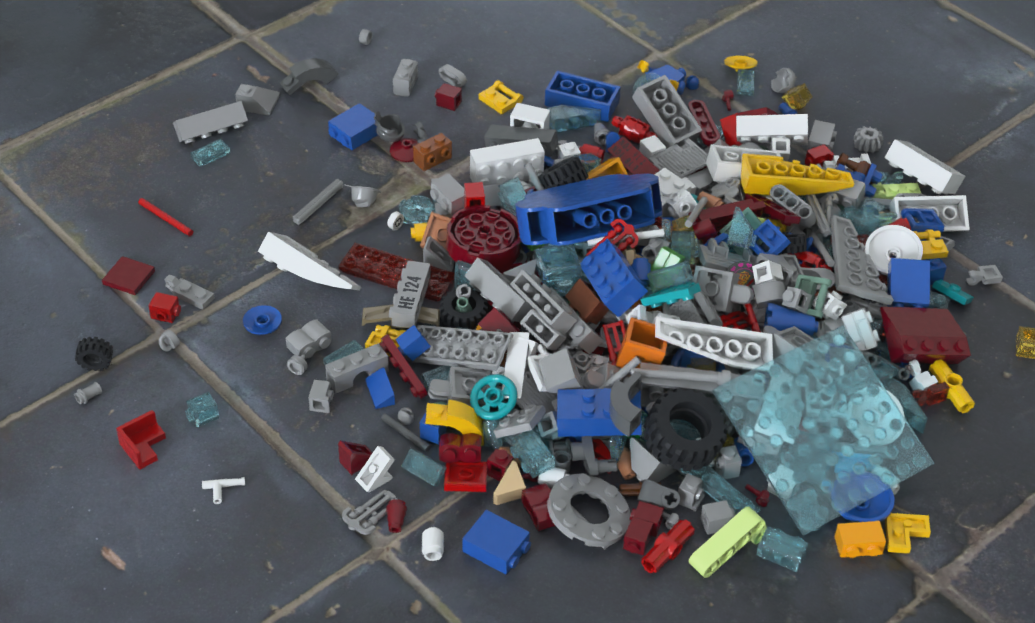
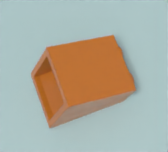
M630 318L618 353L617 367L623 368L635 356H638L642 363L661 365L666 353L667 342L655 337V324Z

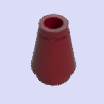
M394 499L389 501V504L386 506L388 526L390 532L399 533L402 530L407 507L404 501Z

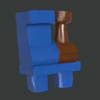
M842 152L834 169L849 172L852 179L864 182V196L872 198L877 188L869 185L871 181L878 184L883 174L875 170L877 165L870 164L867 161L857 163L848 159L849 156ZM845 166L853 170V172L846 170Z

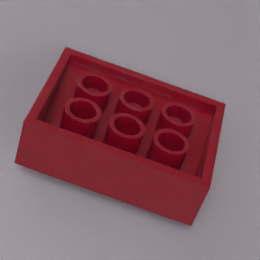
M880 308L891 363H909L916 359L919 363L933 364L936 360L942 359L947 364H959L971 356L967 337L948 309Z

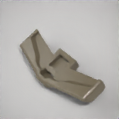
M393 304L363 308L362 326H365L366 323L391 320V328L403 329V327L392 326V318H389L390 306H394ZM421 307L417 322L434 324L436 327H440V310Z

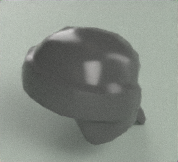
M379 111L375 112L374 120L378 136L387 142H396L402 139L405 128L401 123L399 115L388 114L381 117Z

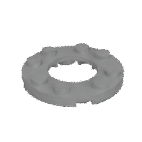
M585 473L568 475L558 480L552 487L547 500L548 512L556 527L570 539L575 537L584 541V545L605 547L618 542L625 535L631 521L629 506L618 489L600 478L589 476ZM587 493L592 498L601 499V503H604L609 511L608 520L602 524H591L581 520L571 508L572 497L577 494L584 495Z

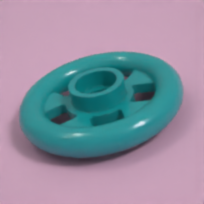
M492 374L485 376L474 385L470 394V405L474 408L476 415L482 419H501L508 415L515 407L518 397L517 388L513 381L504 375ZM499 383L505 385L503 390L497 388ZM486 385H489L491 388H488L485 391V393H483L481 391L482 388ZM504 395L509 396L507 403H502ZM493 396H497L495 400H491ZM484 398L486 405L480 407L478 401ZM498 406V411L490 412V407Z

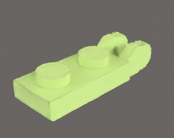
M918 183L871 184V186L877 188L872 198L893 199L899 193H921Z

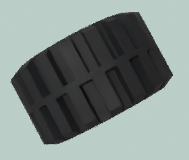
M573 156L546 169L539 176V180L544 189L584 181L589 175L580 158Z
M456 289L453 292L446 293V296H443L442 301H440L441 327L476 330L478 323L488 314L487 300L480 295V292H474L471 289L468 302L473 310L461 313L455 311L458 300ZM461 289L462 295L467 294L465 289Z

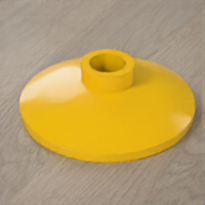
M730 56L724 60V63L734 68L736 72H745V69L757 66V60L747 56Z

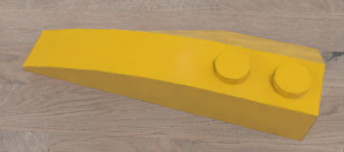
M745 153L742 155L741 184L744 193L770 196L771 188L778 184L785 186L797 196L826 193L854 187V181L849 172L832 168L823 170L814 164L805 166L801 165L800 161L793 160V162L783 161V157Z

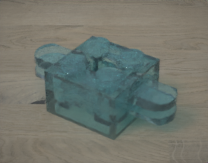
M866 205L861 209L845 207L844 210H840L841 216H839L851 220L858 233L857 239L868 238L878 228L896 221L897 213H878L877 207Z
M548 243L544 244L543 248L535 249L536 266L539 277L542 280V285L545 284L549 288L552 287L556 289L559 295L565 296L579 278L582 279L581 264L574 245H551Z

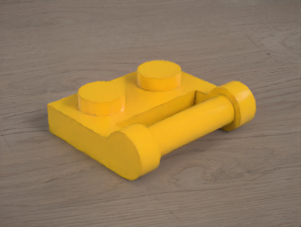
M500 80L495 81L493 86L479 93V100L500 114H504L514 108L517 103H521L524 99L523 95L515 93L504 86V83ZM499 91L503 92L512 99L510 100L509 98L501 94Z

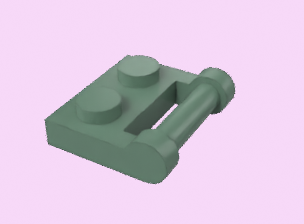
M798 274L795 288L812 295L806 314L822 319V309L832 280ZM817 285H821L815 309L813 310L811 306ZM803 297L800 298L798 306L800 307L803 301Z

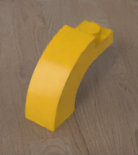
M448 400V405L427 403L425 424L453 427L463 435L468 433L481 435L482 446H484V420L476 415L474 408L455 400Z

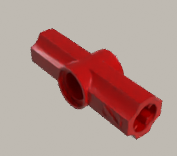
M686 519L679 520L667 534L663 532L659 535L654 543V547L641 559V564L646 571L657 573L669 559L674 560L679 555L682 546L695 532L689 521Z

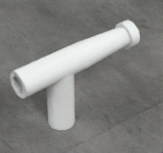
M245 477L202 481L203 489L213 488V502L215 504L222 502L223 487L245 485Z

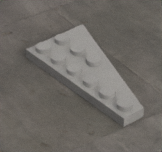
M833 215L830 224L833 259L835 262L836 290L891 306L893 298L886 293L887 287L878 278L880 274L870 255L864 252V244L860 243L857 239L858 233L851 220Z

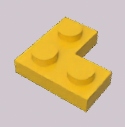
M891 513L885 519L888 552L910 554V536L926 538L930 536L929 515Z

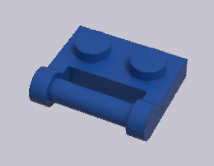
M905 208L901 211V217L907 218L911 231L925 232L929 229L940 232L944 231L945 226L934 209ZM913 217H916L919 223H916Z
M769 219L762 223L744 241V244L757 255L760 253L778 255L791 243ZM761 239L770 250L765 252L757 244V241Z

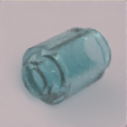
M499 419L483 421L482 431L487 447L491 446V449L500 448L506 442L505 437L496 438L493 432L499 425Z

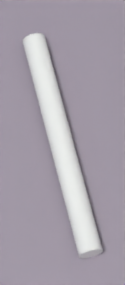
M664 229L635 232L639 240L664 237ZM616 235L613 239H610V240L613 241V240H614L615 238H617L619 235ZM626 235L619 242H625L628 237H631L633 240L635 239L632 235ZM604 237L587 240L588 246L596 245Z

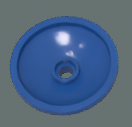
M849 472L843 474L834 481L830 491V500L834 509L842 517L855 523L881 522L891 514L894 507L895 499L890 486L881 478L870 473Z

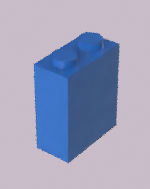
M359 103L328 121L329 135L338 140L343 146L354 150L378 136L374 120L375 113Z
M891 258L888 263L887 294L892 296L893 302L891 306L887 305V307L927 308L929 306V260Z
M485 510L462 538L463 552L507 574L511 568L514 569L517 566L521 555L528 552L531 546L530 532Z

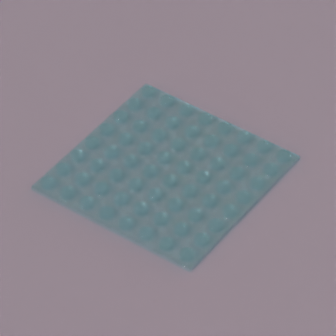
M843 325L712 390L803 536L935 464Z

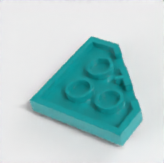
M686 281L673 284L640 300L643 306L651 305V308L663 305V303H667V305L676 303L679 299H683V301L695 298L694 294L700 292L701 288L699 283Z

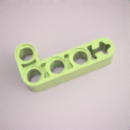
M749 506L745 507L697 549L689 558V563L704 578L709 577L747 542L751 541L754 544H758L766 537L768 530L765 520Z

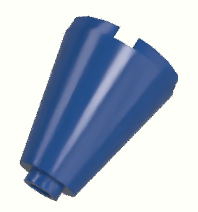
M767 303L764 327L773 326L777 330L782 331L795 326L810 337L818 332V321H815L814 316L774 303Z

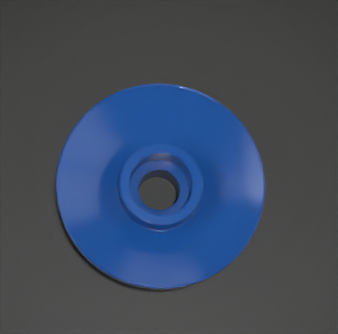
M266 305L251 308L243 317L245 329L257 335L272 333L282 323L281 313L276 308Z

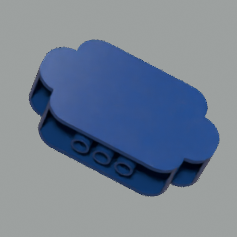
M613 174L535 191L525 195L524 200L515 203L520 241L526 245L548 243L551 245H569L607 236L610 230H614L610 223L615 219H622L627 225L630 224L634 229L654 224L655 218L663 214L659 178L653 174ZM618 223L619 225L622 226V231H621V232H624V226H623L622 224Z

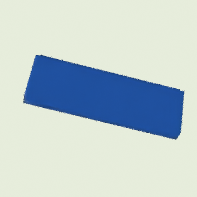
M384 367L365 378L375 409L395 405V395Z

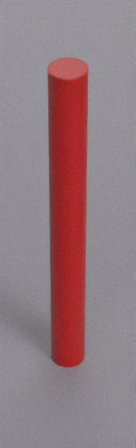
M144 198L139 199L138 204L186 235H193L194 231Z

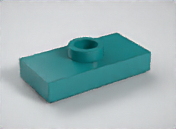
M942 279L935 281L932 286L935 290L963 305L971 303L974 298L962 291L961 287L957 284H949Z

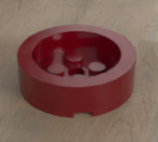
M489 205L466 207L456 212L447 225V251L455 262L470 269L478 257L488 261L497 270L513 264L520 255L522 242L520 241L517 218L502 208L499 211L491 209Z

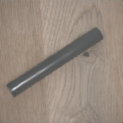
M385 413L382 416L381 420L422 450L425 452L430 450V444Z

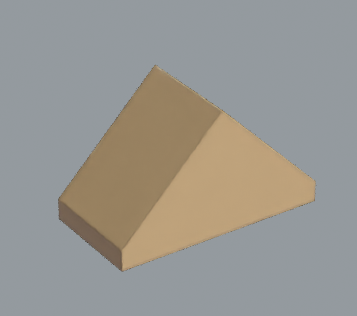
M513 460L493 493V504L495 505L520 499L522 490L526 489L518 465Z

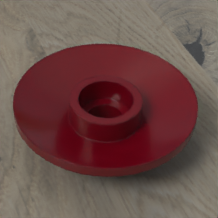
M403 138L394 142L390 146L391 156L401 162H413V146L417 145V140Z

